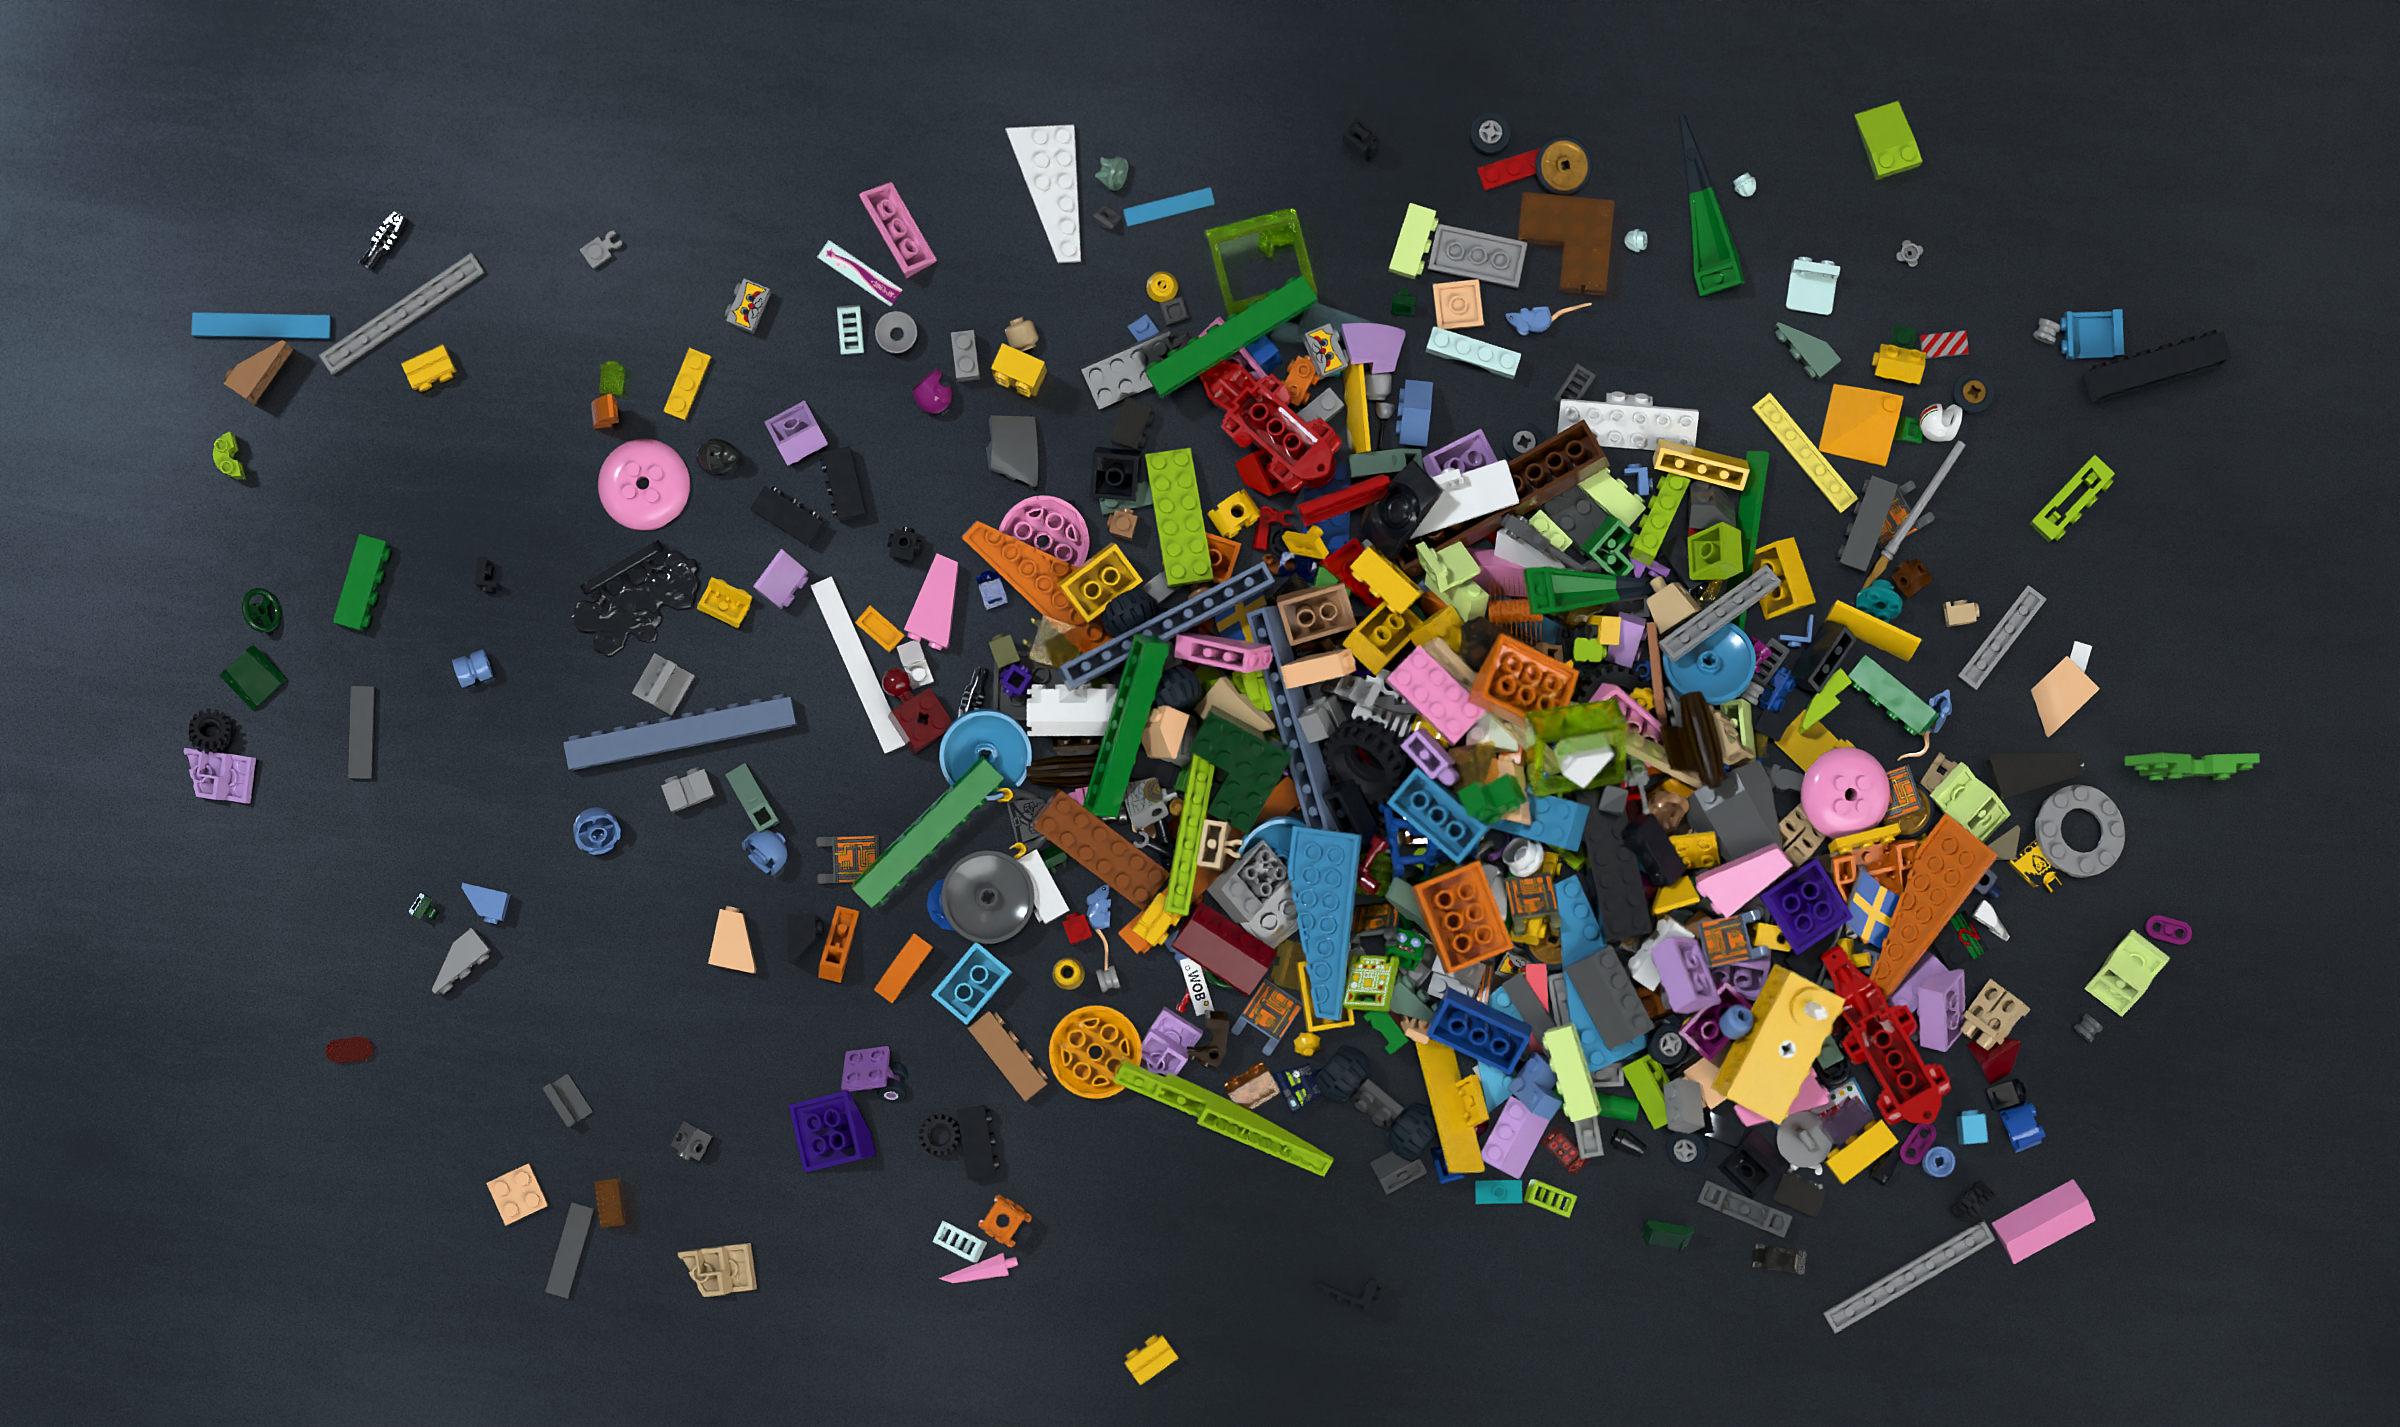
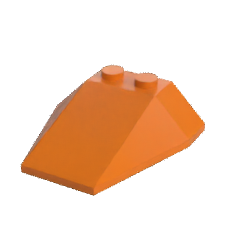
M1894 840L1887 844H1881L1880 841L1874 843V846L1868 849H1858L1848 854L1840 855L1838 853L1831 859L1833 878L1844 903L1847 904L1860 869L1858 866L1861 864L1866 866V872L1881 886L1900 897L1901 892L1904 893L1907 885L1909 871L1913 869L1916 861L1917 840ZM1860 937L1862 943H1864V944L1870 943V942H1868V941H1866L1865 939H1863V938Z

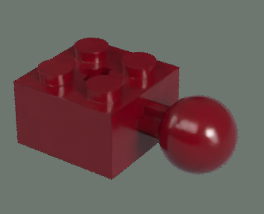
M891 668L886 671L882 677V687L888 695L898 697L902 705L890 712L888 718L912 755L943 737L952 721L931 688L914 697L909 690L911 678L908 672L902 668ZM919 717L923 718L926 721L925 725L924 723L919 724L917 722Z

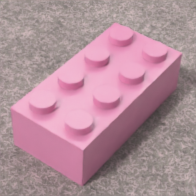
M1420 645L1385 681L1452 746L1487 711L1469 702L1470 694Z

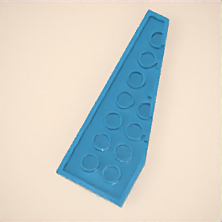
M1293 826L1288 876L1289 880H1291L1293 902L1295 901L1298 914L1297 922L1303 953H1305L1307 960L1306 968L1312 986L1311 994L1315 1014L1319 1018L1341 1020L1362 835Z
M1572 875L1553 884L1562 923L1558 934L1561 941L1560 952L1564 986L1566 987V1007L1569 1014V1023H1575L1591 1074L1645 1048L1648 1034L1646 1032L1629 1042L1608 1050L1565 970L1566 966L1604 946L1599 925L1577 876Z

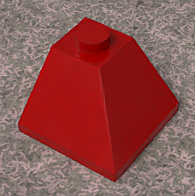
M1261 450L1253 452L1235 463L1244 484L1268 496L1286 491L1269 472L1272 461Z

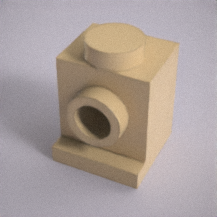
M1967 600L1953 602L1954 606H1951L1950 602L1943 604L1946 627L1975 623L1977 621L1976 617H1979L1977 603H1968Z

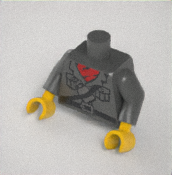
M998 789L997 792L1002 791L1004 793V799H998V802L1008 801L1007 806L1016 839V844L1012 845L1009 849L1016 848L1018 850V854L1013 858L1017 859L1024 854L1036 849L1038 850L1048 839L1030 824L1045 806V800L1041 799L1038 794L1024 789Z

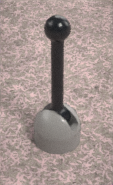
M1376 402V414L1381 418L1377 450L1375 451H1382L1385 421L1392 416L1394 404Z

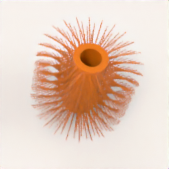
M1509 582V599H1510V582ZM1515 585L1514 600H1506V598L1501 600L1500 595V600L1496 601L1495 593V601H1491L1490 591L1488 607L1491 628L1492 624H1496L1497 630V624H1501L1502 633V623H1506L1507 635V623H1511L1512 638V623H1520L1521 625L1522 622H1525L1526 628V622H1530L1531 631V622H1535L1536 634V622H1540L1541 636L1543 616L1530 614L1528 599H1525V589L1524 599H1520L1519 587V599L1515 600Z

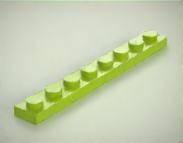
M1193 753L1164 905V912L1187 916L1189 912L1203 824L1206 818L1215 765Z

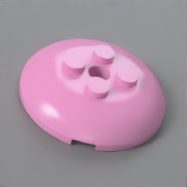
M637 439L617 447L606 458L599 474L598 491L605 510L615 521L630 529L648 531L663 527L681 513L689 497L690 477L683 459L670 446L652 439ZM647 478L649 486L644 490L639 489L637 485L639 480Z
M1040 495L1024 499L1007 512L1000 524L998 531L1075 567H1080L1087 558L1089 534L1086 523L1075 507L1060 498ZM1039 536H1048L1049 542L1046 546L1041 547L1037 545V538Z
M1852 747L1835 748L1819 756L1820 758L1808 768L1801 787L1802 807L1808 821L1820 833L1833 839L1869 831L1877 827L1887 811L1890 800L1889 780L1879 761L1869 753ZM1850 788L1853 794L1846 800L1845 792Z

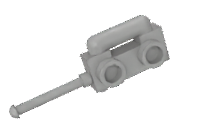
M1623 751L1622 754L1616 756L1619 778L1622 782H1628V786L1639 787L1644 808L1643 813L1648 814L1650 809L1648 808L1644 785H1647V781H1649V776H1647L1648 770L1645 769L1644 761Z

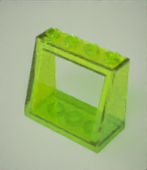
M1293 207L1204 231L1228 316L1235 312L1240 314L1247 310L1246 306L1254 300L1260 302L1266 298V293L1233 301L1218 243L1288 225L1301 274L1305 277L1313 292L1317 293L1298 216Z
M1616 698L1525 712L1528 785L1533 796H1547L1552 793H1567L1572 790L1583 789L1564 775L1543 778L1545 742L1613 732L1614 767L1601 769L1584 789L1625 782L1628 723Z

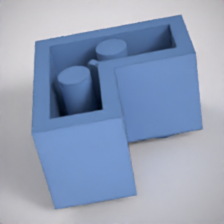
M1406 380L1405 389L1400 388L1398 416H1402V420H1397L1396 434L1400 435L1399 444L1427 447L1433 382Z
M1534 1051L1508 1088L1531 1113L1547 1120L1552 1119L1563 1103L1551 1090L1556 1081H1558L1556 1072L1553 1073L1548 1057Z

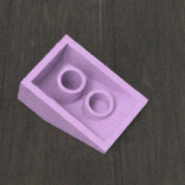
M1481 429L1422 458L1424 471L1433 477L1442 474L1441 472L1448 468H1459L1463 474L1498 462Z
M781 549L755 583L754 588L759 594L782 609L784 606L788 607L794 600L795 596L792 594L798 587L801 589L809 579L807 577L809 572Z

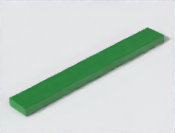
M1747 451L1746 460L1750 470L1744 489L1741 491L1736 528L1741 530L1743 572L1729 578L1727 593L1752 575L1769 460V452ZM1747 610L1730 621L1742 631H1744Z

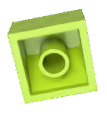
M1722 521L1689 536L1690 579H1727L1743 572L1741 530Z

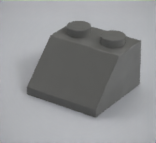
M1690 480L1688 498L1689 528L1707 529L1722 521L1736 528L1734 502L1716 484L1701 480Z

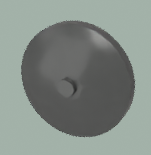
M979 851L963 857L949 870L942 886L941 904L948 923L958 934L977 943H998L1013 937L1029 920L1034 906V888L1027 871L1017 860L997 851Z

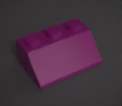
M1725 980L1716 989L1721 1003L1697 1010L1678 1031L1681 1037L1709 1062L1730 1040L1720 1028L1722 1015L1735 1005L1744 1006L1749 1011L1753 1007Z

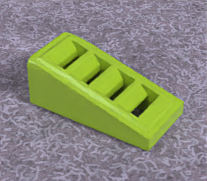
M1531 1179L1523 1201L1570 1218L1577 1196ZM1538 1187H1540V1190H1539V1192H1538L1537 1198H1536V1200H1535L1534 1198H1535L1537 1189H1538ZM1546 1190H1548L1549 1193L1545 1203H1543L1542 1200L1544 1198ZM1556 1193L1558 1197L1553 1207L1551 1204ZM1564 1197H1567L1565 1206L1563 1210H1561L1560 1206Z

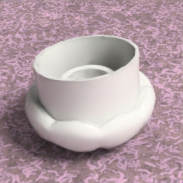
M1518 837L1508 843L1503 851L1502 858L1509 865V870L1513 875L1526 877L1536 872L1544 858L1543 847L1537 840Z

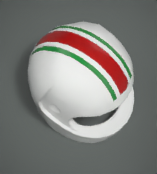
M1941 404L1928 406L1919 418V428L1922 434L1931 441L1953 440L1961 424L1962 408L1955 404L1950 405L1946 410H1942Z

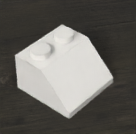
M1486 712L1467 731L1466 746L1470 748L1472 753L1518 752L1519 744Z
M1601 729L1568 734L1564 740L1558 742L1553 751L1562 774L1582 788L1591 781L1614 755L1606 734Z

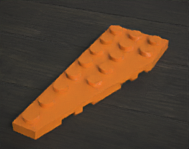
M977 520L961 536L972 549L1083 654L1114 639L1105 631L1101 620V613L1088 623L1083 621L1057 586V583L1078 567Z
M1947 813L1944 814L1916 852V861L1913 869L1909 871L1907 885L1904 893L1901 892L1889 924V933L1887 938L1883 940L1881 946L1883 949L1878 962L1876 961L1869 978L1877 983L1886 1002L1999 856Z

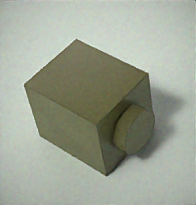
M1003 633L992 638L989 646L999 672L1003 671L1006 667L1010 668L1012 664H1021L1011 635L1005 636Z

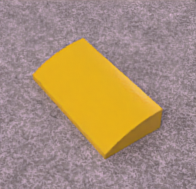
M1349 362L1347 363V368L1342 371L1350 455L1371 452L1363 363L1351 365Z
M1839 600L1832 605L1826 618L1828 621L1845 625L1857 639L1907 662L1911 659L1922 640Z

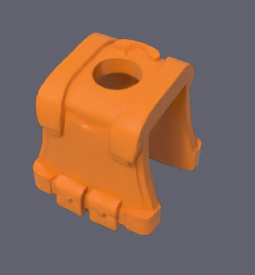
M997 1195L994 1198L996 1203L985 1220L981 1219L978 1226L985 1230V1233L992 1238L995 1237V1240L1013 1247L1016 1242L1011 1238L1023 1220L1029 1223L1032 1216L1025 1212V1209L1021 1206L1015 1205L1012 1200ZM1000 1214H1006L1010 1219L1009 1225L1005 1228L999 1227L996 1223V1219Z

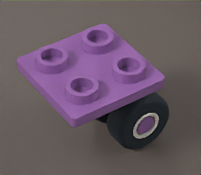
M888 1046L847 1051L845 1054L841 1089L842 1091H856L878 1088V1096L883 1101L890 1103L900 1102L905 1098L906 1087L900 1080H907V1068L901 1063L889 1062L890 1048Z

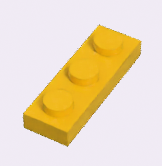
M689 348L664 408V413L684 421L686 420L711 356Z
M1896 823L1837 838L1828 847L1831 854L1839 852L1840 855L1852 852L1853 848L1860 847L1861 850H1864L1880 841L1881 844L1893 842L1895 840L1894 837L1901 830L1899 824Z

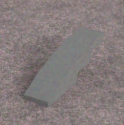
M1347 674L1324 680L1319 690L1330 695H1336V697L1371 708L1382 687L1376 683L1367 682L1360 677Z

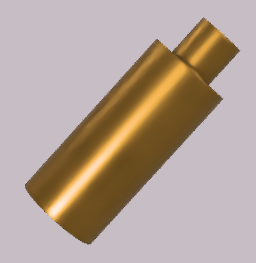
M1180 796L1168 801L1167 804L1170 812L1176 816H1180L1183 809L1184 800Z

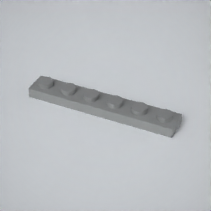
M1765 565L1660 641V649L1674 663L1780 586L1781 580Z

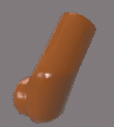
M1265 554L1262 557V562H1265L1270 573L1275 576L1295 571L1293 560L1281 563L1272 554Z

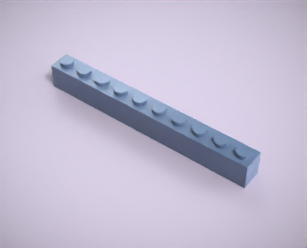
M1263 561L1060 666L1058 673L1068 691H1071L1125 663L1135 634L1157 636L1166 642L1176 637L1177 634H1181L1272 587L1275 580Z
M1278 605L1246 613L1254 643L1272 645L1271 664L1268 669H1263L1262 672L1282 742L1294 749L1289 766L1306 826L1330 831L1337 830L1338 827L1322 797L1331 788L1319 743L1318 741L1308 742L1298 721V718L1304 713V709L1308 707L1303 687L1298 686L1286 689L1281 666L1293 662L1295 659Z
M786 694L772 696L773 700L764 702L763 698L750 701V705L746 706L735 703L727 705L726 710L718 711V707L704 710L705 714L701 715L690 712L682 714L681 719L673 720V717L661 718L659 723L651 725L650 721L640 722L636 724V728L628 729L627 726L615 727L614 732L606 734L605 730L591 732V737L582 738V735L568 737L569 741L563 742L568 769L573 771L797 726L793 701L791 697H786Z

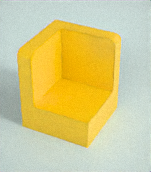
M1589 615L1588 624L1599 625L1597 643L1619 645L1621 617Z

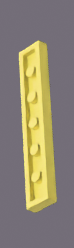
M1771 393L1767 394L1752 407V410L1840 514L1859 499Z

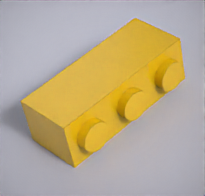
M1875 1119L1871 1120L1863 1126L1865 1129L1863 1133L1859 1136L1854 1133L1845 1140L1846 1146L1840 1150L1836 1147L1826 1155L1828 1159L1824 1163L1841 1184H1845L1899 1142L1882 1120L1877 1122Z

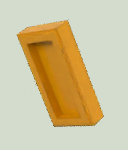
M869 606L855 622L889 653L905 637L903 633L872 606Z

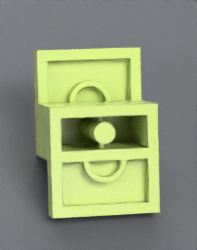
M1962 762L1930 794V797L1944 814H1949L1983 843L2011 815L1996 793L1978 780Z
M2132 930L2111 952L2100 971L2087 984L2085 990L2122 1017L2145 993L2155 975L2165 966L2170 957Z

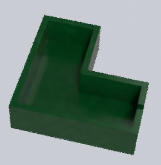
M1214 705L1209 709L1188 750L1227 772L1209 804L1207 813L1224 822L1230 819V825L1249 834L1292 758L1294 751L1292 747Z

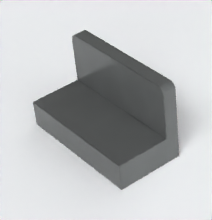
M569 1074L542 1088L567 1127L573 1126L592 1113V1109Z
M1393 1151L1370 1163L1386 1194L1427 1173L1419 1156L1414 1160H1407L1395 1155Z

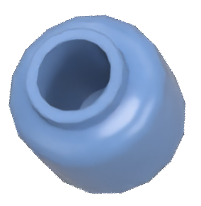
M1741 1005L1730 1007L1720 1019L1721 1031L1725 1036L1734 1040L1743 1038L1754 1025L1752 1013Z

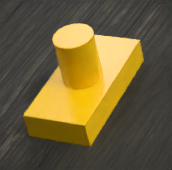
M1312 525L1306 534L1286 531L1282 536L1291 554L1325 559L1329 554L1321 540L1323 530L1317 525Z
M1838 939V946L1843 948L1856 969L1871 966L1872 959L1869 952L1855 954L1853 939Z

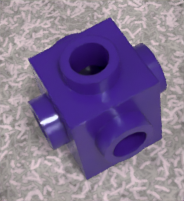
M1014 664L1010 668L1006 667L1000 676V679H1002L1000 684L1004 687L1002 691L1012 698L1016 695L1021 698L1023 694L1027 696V689H1032V685H1034L1031 682L1033 680V677L1030 675L1031 670L1021 664L1018 667ZM1015 678H1020L1022 680L1020 686L1013 685V680Z

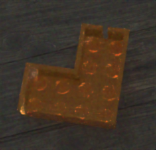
M1530 192L1522 193L1517 240L1528 243L1563 246L1559 291L1580 293L1581 285H1586L1584 294L1605 295L1614 200Z

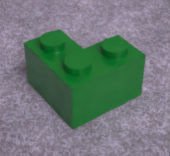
M1609 515L1579 549L1590 560L1597 561L1605 575L1625 577L1634 568V565L1620 552L1624 545L1633 537L1634 533L1619 518Z
M1507 773L1489 784L1475 781L1458 791L1468 817L1488 824L1498 822L1501 816L1520 809V805L1527 802L1517 777Z

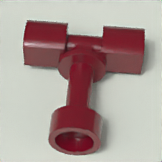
M1376 834L1369 841L1372 847L1363 861L1359 862L1357 873L1358 886L1370 895H1375L1382 883L1370 875L1372 870L1369 867L1380 851L1385 852L1390 845L1388 841Z

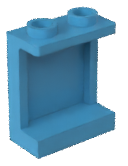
M2113 309L2111 312L2072 313V311H2066L2064 317H2061V331H2065V340L2061 341L2062 354L2066 355V360L2108 359L2124 356L2122 309Z

